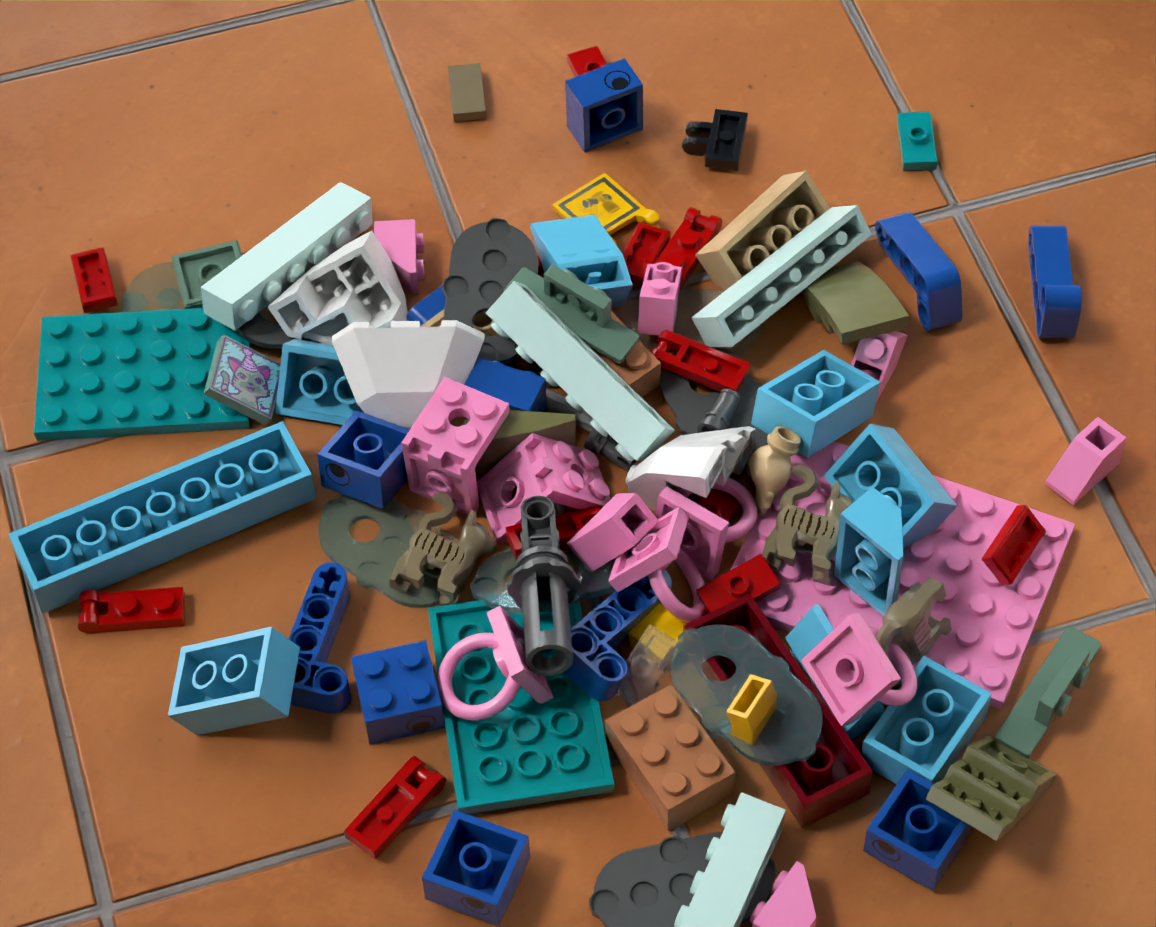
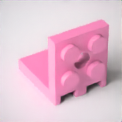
M444 377L401 442L409 491L432 500L434 493H446L455 500L458 512L467 516L471 510L477 512L480 505L475 466L510 413L509 403ZM456 417L469 419L466 425L460 427L450 424L451 420Z
M535 433L527 436L477 481V489L494 539L503 544L508 543L505 527L522 524L521 504L529 497L545 496L551 499L553 503L555 502L578 510L595 506L603 508L611 500L610 490L604 482L599 469V461L593 452ZM517 486L516 495L512 499L513 489Z

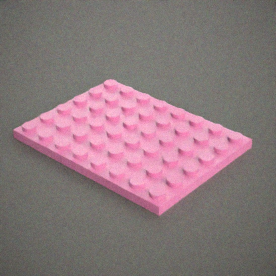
M834 441L809 458L799 453L791 456V469L796 465H804L812 469L818 478L817 489L809 497L796 500V506L814 514L825 516L826 503L833 487L824 475L850 446ZM791 471L787 484L776 493L769 510L764 515L757 514V520L748 533L731 570L763 553L766 539L776 526L780 499L786 490L803 484L801 477L794 475ZM933 475L958 506L933 533L903 548L904 557L897 600L903 593L909 590L911 585H914L916 582L923 585L929 577L944 583L946 597L941 603L935 602L930 616L938 621L945 617L950 619L952 630L948 635L941 634L926 657L992 693L990 706L1002 710L1073 534L1075 523L1029 508L1045 528L1046 533L1011 585H1001L981 558L1019 504ZM795 550L797 559L794 567L788 566L787 562L781 559L782 564L779 570H772L781 583V588L756 602L772 627L789 633L806 613L817 604H819L834 629L850 614L858 613L861 614L868 626L880 630L883 625V616L834 576L836 555L831 561V569L833 570L830 585H825L813 581L812 554ZM919 660L918 662H916L915 664H913L914 669H915V667L917 666V664L920 662V660Z

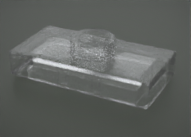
M649 624L626 660L627 674L617 695L634 705L654 694L684 645L654 625Z

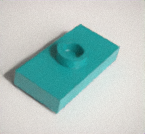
M931 112L897 113V128L903 171L936 169L937 156Z

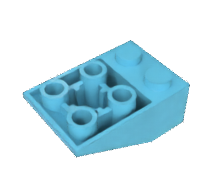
M596 215L530 224L544 273L552 264L561 270H569L588 286L603 290L612 299L611 307L623 306L633 284L623 254Z

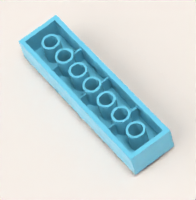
M282 421L8 535L42 614L79 599V594L84 590H101L315 500L316 495L312 474Z

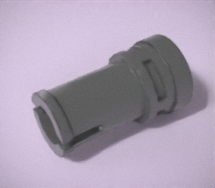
M722 389L711 411L706 413L698 425V432L729 429V421L741 402L740 395L731 389Z
M595 428L590 432L584 443L583 448L590 450L597 456L602 455L626 472H629L631 466L636 462L635 459L630 462L623 457L615 448L618 443L609 434L605 437Z

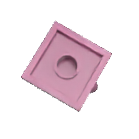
M730 478L727 479L724 487L714 483L712 489L726 492L739 501L743 510L742 518L731 527H728V521L689 500L687 497L693 492L679 486L675 490L666 487L658 495L655 512L657 519L679 506L689 516L680 548L692 559L700 574L710 581L719 573L725 543L745 536L750 532L757 520L755 499L743 485Z
M679 506L659 518L656 525L634 547L616 557L608 582L619 592L643 577L648 576L650 585L662 605L677 619L690 623L705 616L707 612L696 593V589L704 586L705 583L695 563L680 548L689 516ZM672 561L681 569L690 585L693 595L692 608L685 606L675 597L664 579L662 571Z
M501 606L487 612L494 633H478L462 639L449 650L439 667L437 687L440 700L451 714L461 719L478 721L497 715L513 701L520 686L540 705L554 698L546 676L532 672L526 665L524 629ZM481 648L494 649L493 654L496 663L506 678L502 690L486 703L479 705L463 703L456 697L452 687L455 668L467 654Z
M860 613L850 614L801 660L841 726L852 724L876 701L891 706H902L910 702L917 691L916 672L906 653L892 639L888 655H886L876 640L879 630L868 626ZM889 658L892 660V662H893L894 665L896 666V668H897L899 674H898L897 671L895 670V668H894V666L892 665V663L890 662ZM901 680V689L892 690L891 688Z

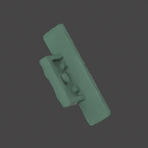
M552 264L544 273L543 278L523 267L504 289L505 291L513 281L525 284L588 346L619 364L625 360L639 342V334L611 318L612 299L600 288H592L580 281L569 270H561Z
M1068 626L995 736V740L1029 758L1055 717H1062L1072 701L1070 694L1074 688L1081 689L1091 671L1088 667L1100 650L1101 642L1072 626Z

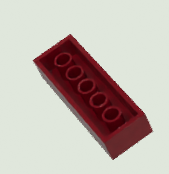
M750 594L683 626V650L725 713L750 674L772 681L778 696L777 708L753 746L748 743L746 745L802 829L870 794L873 771Z

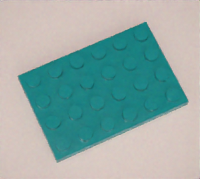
M203 308L42 317L34 422L35 438L38 441L249 429L250 417L204 395V390L217 341L224 334L251 348V343L240 334L232 332L229 327L204 314Z
M578 591L575 594V600L569 604L571 628L583 619ZM511 596L428 608L437 674L444 657L459 641L478 633H494L487 612L501 606L524 629L522 608L515 604V600ZM539 612L541 631L554 630L553 613ZM481 648L467 654L455 668L452 687L456 697L463 703L469 705L483 704L493 699L502 690L506 678L496 663L493 654L494 649ZM556 649L542 650L543 657L556 656ZM563 672L554 676H546L554 698L540 705L520 686L513 701L503 711L484 720L471 721L456 717L442 703L458 811L472 814L614 792V780L599 701L590 697Z

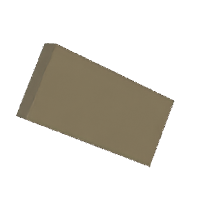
M480 63L448 66L454 122L486 119Z

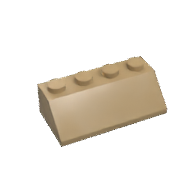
M807 171L782 175L695 255L713 283L726 291L829 210L830 207Z

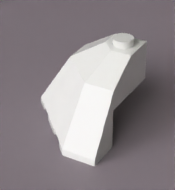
M373 231L342 246L319 262L268 306L287 336L299 340L304 337L333 345L332 336L353 322H369L370 326L374 328H391V321H409L404 291L390 257Z
M442 320L439 327H420V321H391V328H374L370 326L369 322H353L333 335L332 343L356 403L363 412L411 429L444 377L463 385L465 384L484 342L485 333L457 320Z
M747 426L680 435L657 449L638 465L633 464L626 477L629 493H637L647 507L656 511L658 495L666 487L675 490L679 486L707 498L714 483L724 487L731 472L741 475L747 461L756 448V429Z

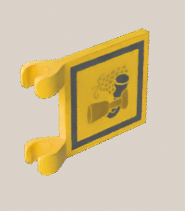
M606 173L552 204V209L563 219L596 215L609 235L614 234L635 220L638 223L642 222L660 228L656 224L659 221L657 212L646 209Z

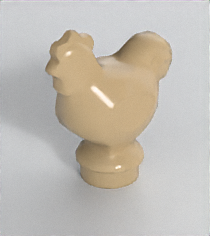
M776 426L773 432L767 436L768 445L757 448L747 461L746 472L755 485V502L757 514L764 515L769 510L776 493L787 484L791 474V456L799 451L798 446L801 438L793 430L784 426Z

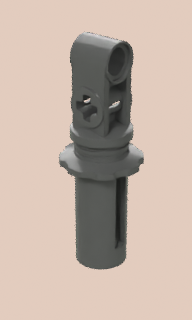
M532 496L521 504L522 532L520 533L522 553L516 560V569L512 572V578L507 583L508 595L515 600V604L522 608L527 667L538 675L554 676L568 670L573 663L569 604L575 600V594L580 590V579L574 573L573 567L569 565L565 553L560 550L559 532L556 529L553 501L545 496ZM539 612L553 613L554 630L541 631ZM556 649V656L543 657L542 650Z

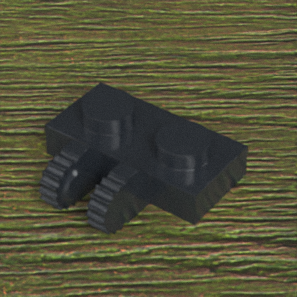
M715 109L712 123L702 121L689 122L685 129L688 138L686 137L683 140L682 150L687 154H694L695 156L706 154L705 167L738 171L748 122V113Z

